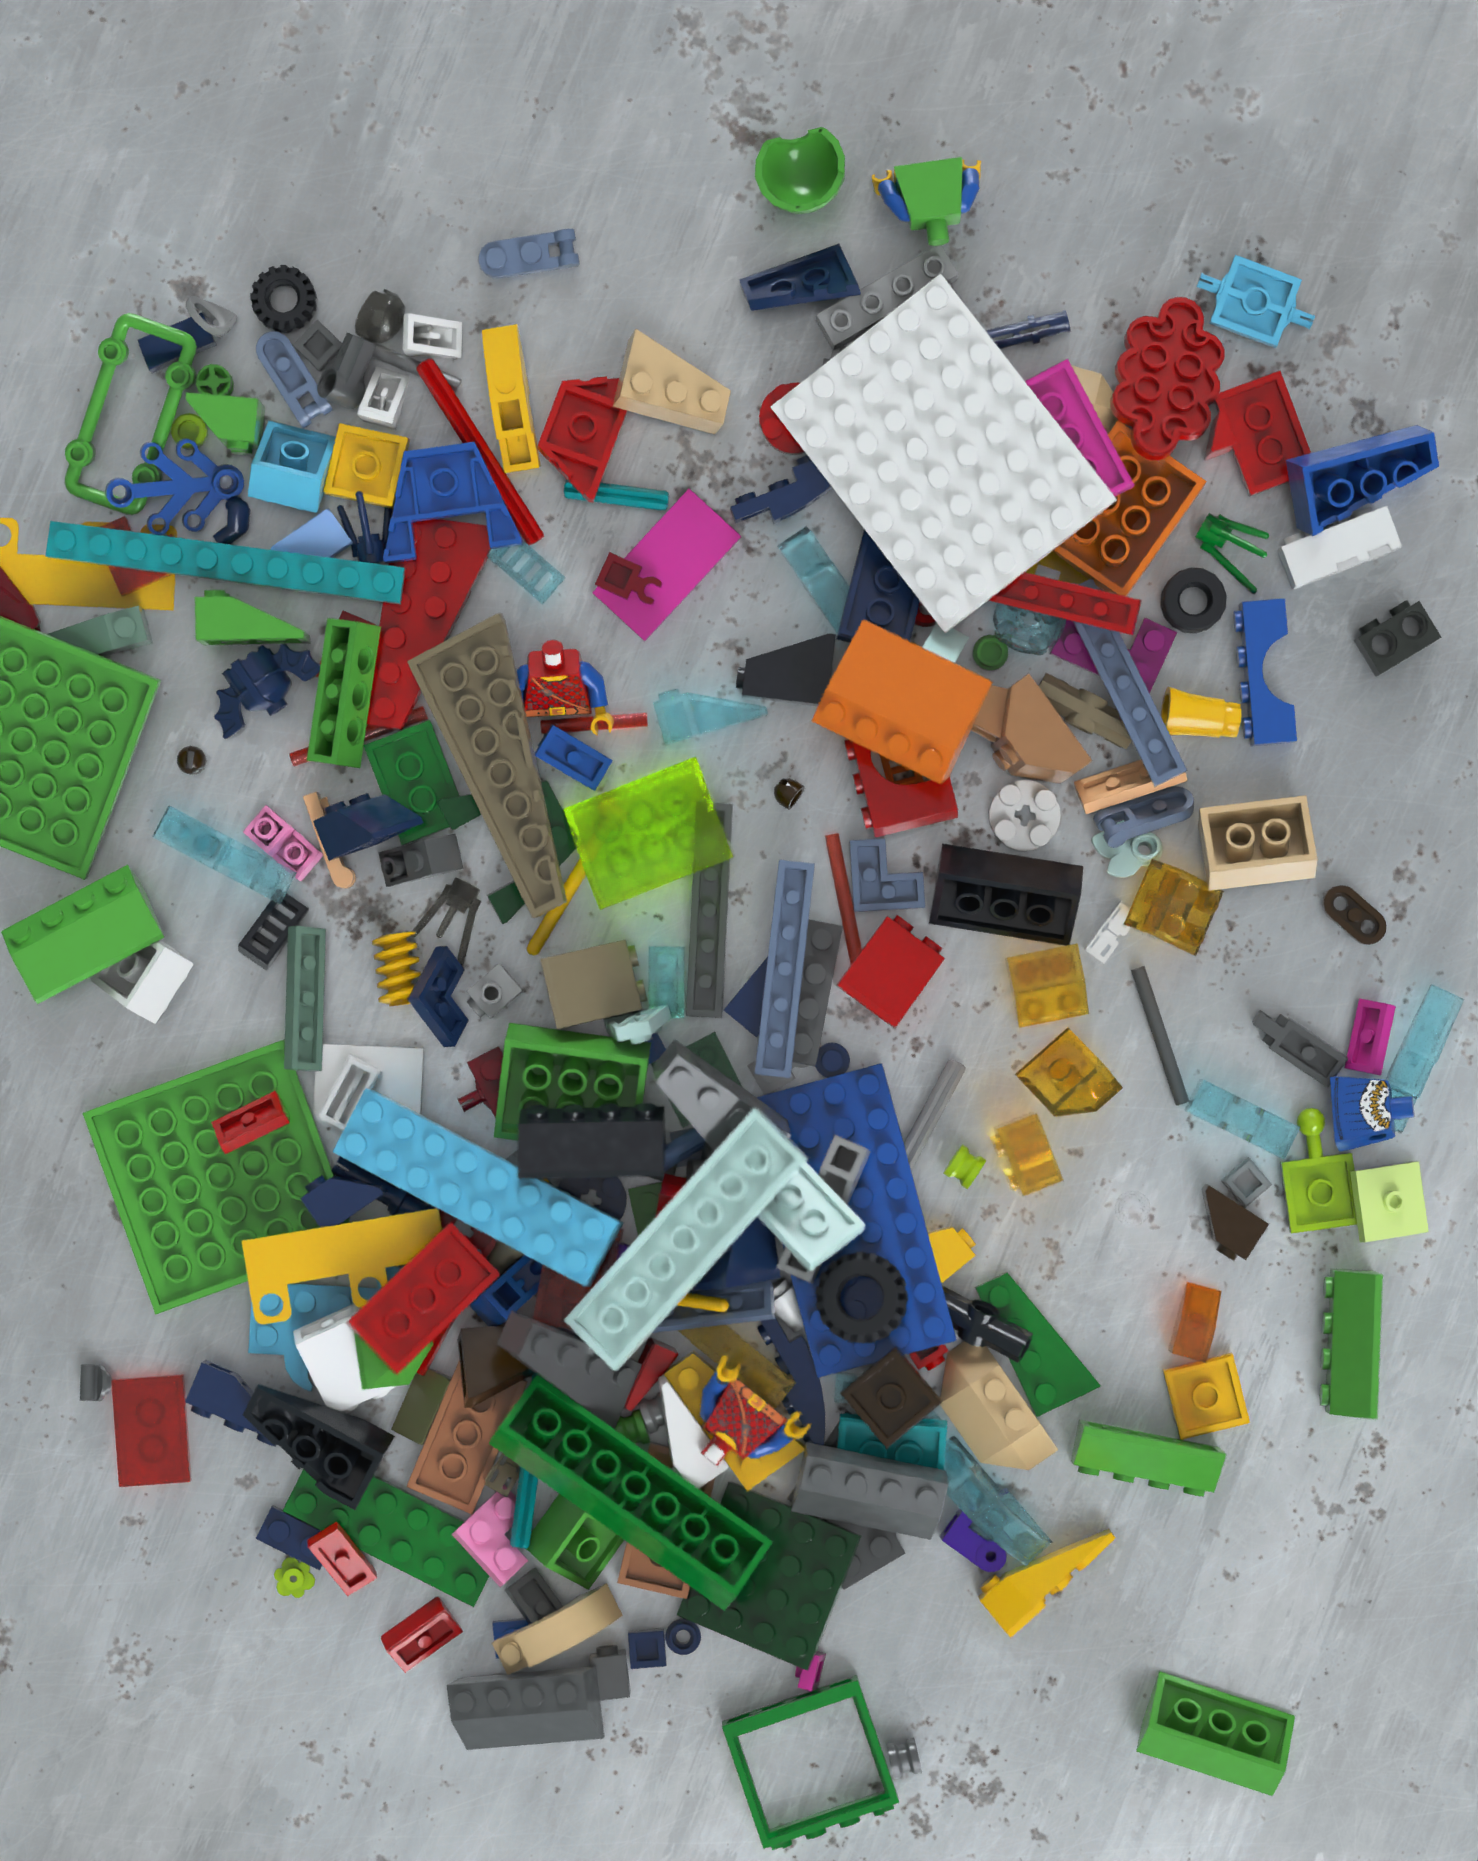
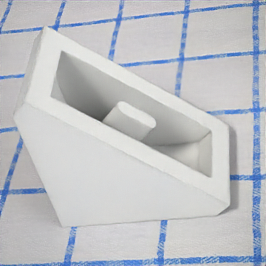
M410 313L404 314L403 351L408 357L461 358L462 322Z
M375 367L358 409L360 419L396 430L410 376Z

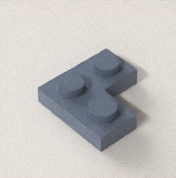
M885 838L849 841L854 912L925 908L923 872L888 874Z

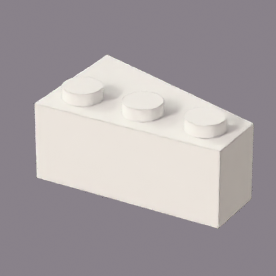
M1385 506L1374 511L1371 510V507L1352 513L1351 520L1341 524L1335 521L1324 527V531L1315 536L1305 537L1304 532H1300L1285 538V545L1277 551L1292 590L1391 554L1402 547L1388 507Z

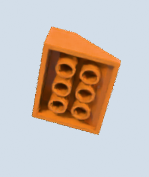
M1118 420L1108 436L1135 487L1116 496V502L1056 547L1053 552L1088 580L1092 578L1095 585L1102 590L1127 597L1203 490L1207 481L1171 456L1158 461L1148 460L1140 456L1134 450L1131 443L1132 429Z
M864 619L831 678L812 722L941 784L949 778L993 681Z

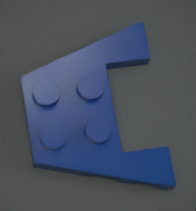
M475 442L404 451L395 493L396 499L388 529L386 549H384L383 554L385 564L416 560L413 522L485 512L491 549L523 545L519 531Z

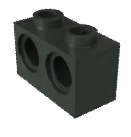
M1408 600L1389 610L1392 617L1382 624L1376 618L1358 629L1362 636L1355 639L1354 642L1375 677L1441 638L1420 601L1410 605ZM1406 617H1412L1419 623V632L1416 636H1409L1403 631L1402 623ZM1375 636H1383L1387 639L1389 650L1386 654L1380 655L1373 650L1372 640Z

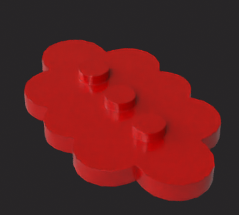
M1175 297L1167 300L1162 305L1157 317L1143 316L1136 318L1129 325L1124 336L1126 351L1120 355L1115 365V376L1120 384L1116 386L1110 398V408L1113 415L1120 422L1132 427L1131 443L1133 448L1140 456L1148 460L1158 461L1167 458L1174 451L1178 440L1192 441L1200 438L1206 432L1211 422V411L1208 406L1216 400L1220 392V381L1216 372L1225 358V349L1222 342L1215 335L1203 330L1204 315L1201 308L1194 301L1186 297Z

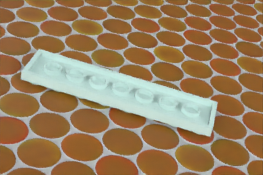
M754 1108L564 1321L613 1371L619 1370L809 1158L759 1109Z

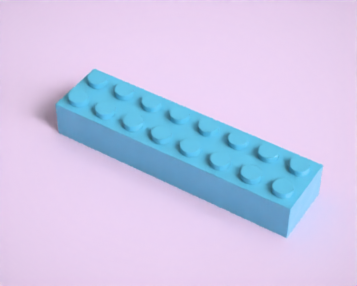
M365 1088L333 1150V1153L583 1286L592 1285L624 1224L621 1220L541 1178L518 1179L517 1165L372 1089Z

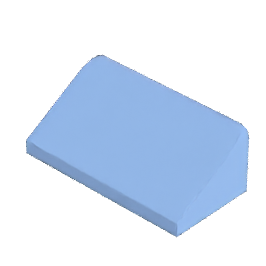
M327 508L273 545L270 550L333 558L353 544V542L330 509Z

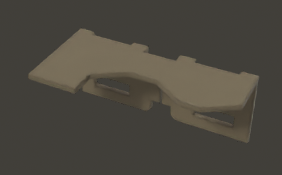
M502 1453L486 1476L485 1485L507 1497L519 1478V1473L516 1471L520 1465L508 1457L503 1466L500 1465L504 1457ZM497 1469L499 1470V1473L497 1474L495 1480L492 1483L490 1482V1479L492 1478L493 1474ZM508 1477H510L512 1480L507 1489L504 1490L502 1487Z

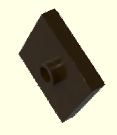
M896 1346L840 1393L886 1448L891 1446L942 1403L940 1397Z

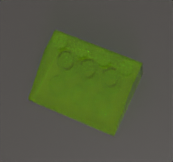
M697 757L685 760L563 809L584 871L600 910L735 857Z

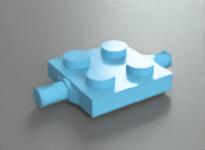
M1238 255L1234 256L1228 273L1221 281L1201 273L1196 286L1216 294V306L1209 324L1274 348L1278 346L1282 332L1290 322L1310 330L1315 315L1295 309L1296 295L1302 279Z

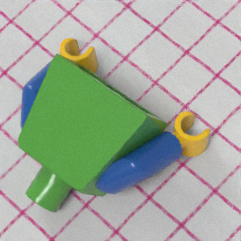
M962 157L894 166V180L891 170H886L887 177L884 179H877L875 174L871 175L874 192L881 196L886 206L900 221L908 222L911 230L926 229L930 246L944 245L949 242L947 226L959 224L961 214L970 210L976 198L981 177V160H977V164L971 167L964 164Z

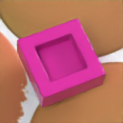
M817 1651L809 1670L796 1667L795 1677L800 1678L798 1688L809 1691L818 1688L826 1653Z

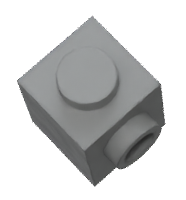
M499 963L466 991L471 996L467 1003L480 1018L486 1014L491 1019L524 990Z

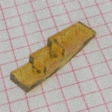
M729 1325L677 1330L718 1365L721 1357L725 1355L728 1356L724 1365L725 1368L733 1370L740 1363L741 1367L737 1378L774 1409H776L796 1384L792 1378Z

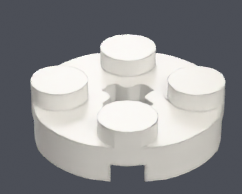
M1018 780L1004 786L993 798L990 805L989 823L995 836L1006 847L1016 851H1033L1047 844L1056 834L1060 825V806L1054 793L1036 781ZM1023 805L1029 806V811L1035 814V819L1029 820L1027 826L1020 825V819L1015 818V811H1021Z

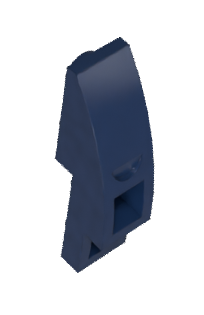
M806 455L796 460L798 466L792 467L795 482L789 484L788 479H784L769 485L768 489L770 492L756 497L755 492H750L735 499L736 505L731 506L730 511L735 524L769 511L775 524L807 508L825 495L832 486L809 456Z
M776 1316L775 1319L762 1320V1324L757 1327L761 1337L767 1346L773 1343L780 1355L774 1359L784 1377L789 1374L793 1377L792 1380L782 1385L785 1394L779 1397L789 1415L795 1412L801 1413L799 1419L803 1425L799 1426L800 1428H804L810 1423V1428L802 1437L805 1444L809 1442L824 1446L825 1406L820 1379L817 1377L810 1349L802 1333L789 1340Z

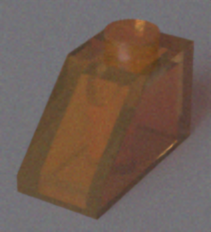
M1186 1281L1168 1347L1169 1352L1207 1362L1216 1329L1221 1298L1220 1290Z

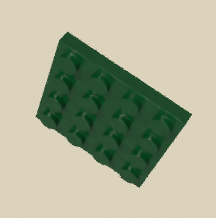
M728 1482L720 1504L773 1542L737 1597L725 1611L690 1587L687 1599L683 1598L677 1616L804 1670H809L862 1536L818 1517L791 1512V1506L751 1489L747 1491L743 1486L734 1482Z

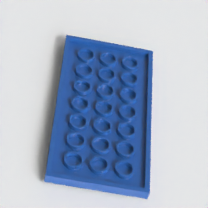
M880 1063L756 1097L788 1120L791 1132L789 1140L809 1158L806 1163L818 1175L835 1135L871 1151L847 1205L865 1223L864 1231L822 1262L814 1283L790 1274L817 1377L820 1378L876 1363L895 1346L903 1355L957 1341L883 1064ZM855 1252L876 1254L894 1265L905 1280L908 1293L906 1314L900 1321L901 1324L898 1328L894 1329L884 1339L872 1343L850 1342L834 1335L820 1319L821 1316L815 1303L817 1302L815 1292L816 1287L820 1283L819 1278L822 1272L828 1269V1265L831 1262L840 1259V1256L845 1254H853ZM866 1276L855 1277L849 1280L843 1287L841 1304L845 1312L855 1319H868L880 1310L883 1304V1292L880 1285L872 1278Z

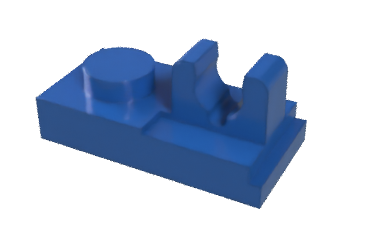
M552 724L547 733L542 737L538 744L539 747L534 753L537 758L593 791L597 789L613 761Z

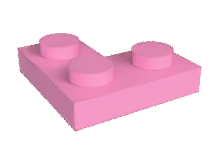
M511 1491L507 1497L495 1492L452 1533V1536L499 1587L504 1585L528 1562L526 1557L517 1548L511 1546L510 1540L504 1535L513 1525L516 1496Z

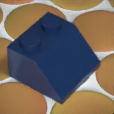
M369 793L349 800L350 806L347 807L344 801L324 808L326 815L313 821L329 861L373 847L423 824L421 816L384 794L370 798Z

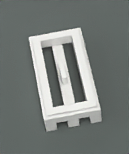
M349 1054L316 1118L343 1132L365 1088L373 1089L381 1070ZM352 1065H355L359 1068L333 1118H331L327 1113ZM366 1071L371 1075L346 1123L343 1124L339 1121Z

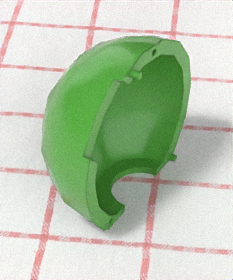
M823 127L808 130L805 136L796 139H782L778 137L766 140L756 158L755 179L761 194L778 209L795 214L815 212L832 201L838 194L845 180V155L839 140Z

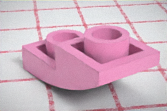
M267 805L264 806L243 831L244 834L299 881H302L323 857L321 851Z

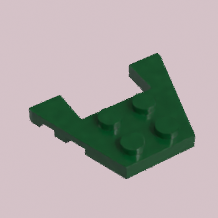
M544 780L541 781L560 866L581 843L548 781ZM472 794L448 797L436 801L452 831L482 815ZM514 880L486 895L502 924L507 923L525 904Z

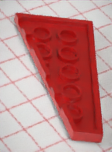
M442 519L413 522L417 559L388 563L389 566L404 567L406 569L401 604L386 602L382 604L379 625L381 630L367 726L403 730L421 694V689L407 661L448 640L472 592L471 589L488 560L491 548L487 525Z

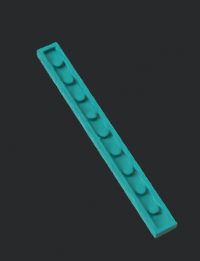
M50 521L45 555L47 558L394 604H401L406 570L404 567L55 521Z

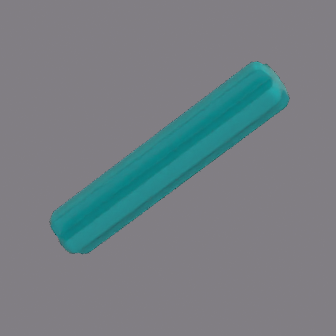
M566 479L564 497L587 501ZM601 483L594 502L664 511L668 507L669 493L663 490Z

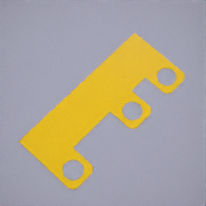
M0 518V524L6 525L11 531L9 543L0 547V567L29 604L106 608L140 606L143 609L174 611V574L47 558L45 555L17 554L18 522L13 518ZM87 521L82 524L86 526L116 529V527L109 522ZM152 524L154 530H161L164 525ZM147 525L143 526L140 533H152L147 528ZM170 525L166 534L169 537H177V530Z
M438 1208L242 1241L256 1322L259 1324H269L286 1321L290 1318L291 1305L287 1284L345 1274L349 1276L353 1303L361 1308L368 1300L362 1298L358 1292L360 1281L366 1277H374L380 1282L382 1288L388 1282L385 1268L407 1264L442 1230ZM270 1293L278 1295L283 1301L282 1311L272 1317L266 1316L260 1310L262 1297Z

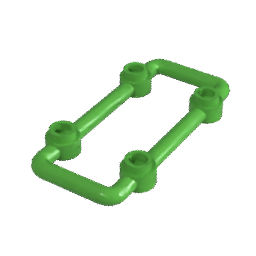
M127 313L117 319L111 337L103 340L99 345L98 355L102 365L78 438L68 443L65 448V457L69 463L65 475V486L69 493L76 497L123 514L134 515L143 510L148 497L134 498L130 505L119 508L113 506L106 499L104 491L79 483L83 467L90 465L95 459L96 451L91 441L115 368L123 364L129 355V348L125 342L128 329L131 327L182 346L178 362L172 363L166 370L165 378L170 387L151 441L157 443L162 448V451L164 450L183 390L190 388L196 380V372L192 363L197 346L194 338L185 331L137 314ZM149 447L146 458L150 460L156 458L158 454L157 448ZM146 462L139 464L132 472L133 483L162 481L163 478L162 472L157 466Z

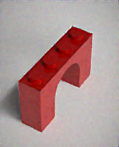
M849 739L844 740L848 760H855L858 773L852 774L857 795L864 794L867 807L861 808L865 829L872 828L875 838L958 818V807L950 776L941 784L933 780L911 785H900L890 782L881 776L874 767L871 760L872 750Z

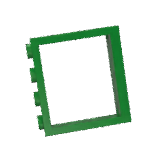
M857 1675L722 1721V1729L763 1849L769 1847L772 1850L781 1847L783 1849L793 1844L792 1839L804 1835L806 1839L819 1837L827 1832V1827L839 1824L840 1828L848 1827L860 1822L859 1816L873 1812L874 1816H880L885 1814L884 1812L894 1809L893 1805L899 1803L898 1794ZM853 1697L884 1790L770 1829L738 1736Z

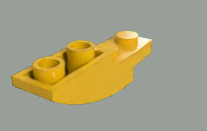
M518 324L483 329V349L496 439L499 440L504 473L540 468L541 463L537 450L529 401L530 391Z

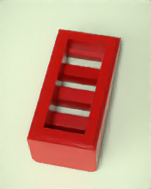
M652 1337L648 1338L637 1361L642 1364V1367L628 1395L625 1409L632 1411L658 1381V1378L676 1360L679 1353L674 1347Z

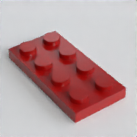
M449 1222L346 1321V1324L397 1375L474 1301L500 1273L452 1222Z

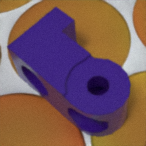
M960 1507L940 1534L941 1540L986 1572L1000 1570L1004 1566L1007 1557L1003 1545L997 1539L985 1538L970 1527L974 1519L972 1515Z

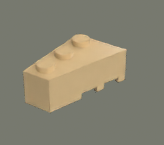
M635 329L628 339L613 407L716 434L724 423L731 390Z

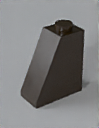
M504 1326L461 1328L457 1341L464 1408L473 1407L535 1374V1372L497 1345Z

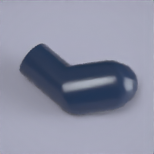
M238 496L229 498L225 504V508L228 510L227 525L213 535L217 543L231 545L244 535L249 528V506L247 502Z

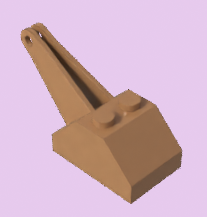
M1030 674L1024 676L1008 689L991 685L971 731L991 741L990 747L994 751L992 754L993 759L1003 771L1008 770L1012 776L1061 784L1092 762V759Z

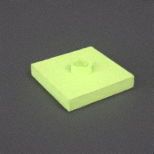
M1419 1161L1350 1171L1360 1242H1371L1429 1232Z

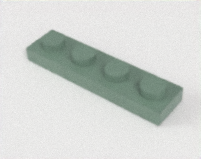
M288 927L284 1069L322 1071L326 929Z

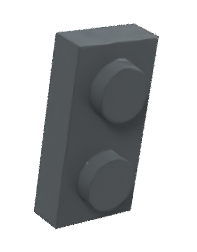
M536 1568L530 1570L505 1589V1592L529 1624L563 1607Z

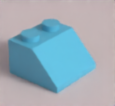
M268 421L251 464L248 497L317 513L324 496V485L336 437Z

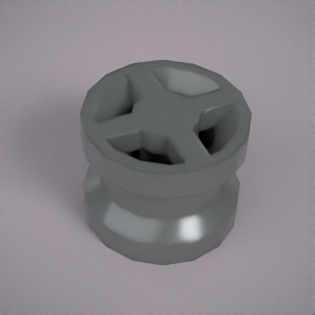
M914 1738L907 1739L905 1744L897 1745L894 1742L886 1744L894 1779L901 1778L904 1773L912 1772L915 1775L922 1773Z

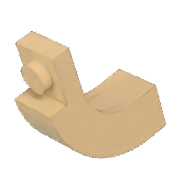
M606 1583L577 1596L571 1602L546 1617L497 1638L492 1642V1645L507 1675L527 1666L532 1667L577 1645L603 1630L623 1615Z

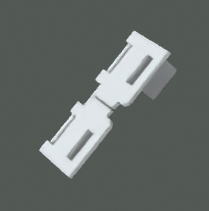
M1120 901L1084 950L1104 964L1119 945V942L1116 940L1119 934L1125 936L1140 915ZM1120 907V908H1121L1120 911L1117 913V915H1116V916L1114 917V919L1112 920L1111 917L1114 915V913H1115V912L1117 911V909ZM1131 915L1133 917L1126 928L1123 927V923ZM1106 923H1109L1107 929H1105V931L1102 932L1101 930L1106 925ZM1097 936H1099V939L1096 941V943L1093 945V947L1090 948V946H1091L1092 943L1095 941V939L1097 938ZM1107 944H1109L1111 948L1108 950L1105 956L1102 957L1100 955L1101 952L1104 950Z

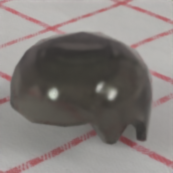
M387 289L383 290L385 293L373 291L363 303L356 318L355 333L371 342L383 343L389 341L401 330L404 324L405 305L398 294Z

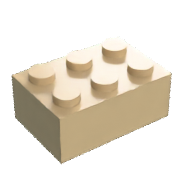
M1306 795L1199 808L1198 831L1208 891L1315 878L1318 859Z

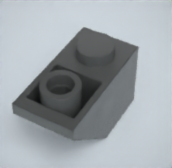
M456 834L424 839L378 852L386 887L463 869Z

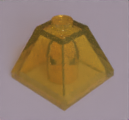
M1069 1028L1065 1029L1015 1074L1054 1117L1097 1112L1123 1089L1108 1068Z

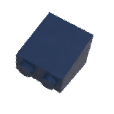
M757 1216L690 1291L725 1289L781 1278L780 1269L777 1268L779 1261L775 1234Z

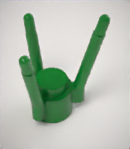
M1209 513L1195 537L1203 542L1200 548L1211 554L1252 594H1255L1257 588L1215 546L1222 548L1228 540L1251 553L1265 558L1267 556L1266 551L1231 532L1234 529L1263 539H1268L1269 534L1257 528L1229 520L1221 514L1216 517Z

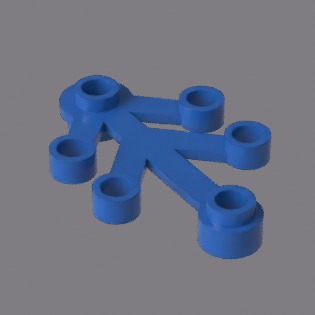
M185 438L176 444V454L182 460H191L207 475V477L192 478L164 455L162 448L157 443L146 442L140 449L141 458L146 463L157 466L172 480L131 484L124 478H114L106 485L105 496L113 506L123 508L130 505L134 498L173 495L159 513H153L147 519L149 531L155 535H163L168 531L171 520L195 492L209 491L196 509L186 511L182 517L184 527L191 532H197L204 527L205 519L221 499L228 500L242 492L244 478L240 470L229 464L217 466L198 450V446L193 440ZM185 443H190L193 446V452L189 456L181 454V447ZM153 446L157 448L158 454L156 458L150 460L146 458L145 451L148 447ZM225 475L230 476L232 479L231 485L228 488H221L219 484L221 477ZM118 485L124 486L126 491L122 498H115L113 496V489ZM192 514H197L200 518L199 524L195 527H190L187 523L188 517ZM155 518H162L164 520V527L161 530H154L152 528V522Z

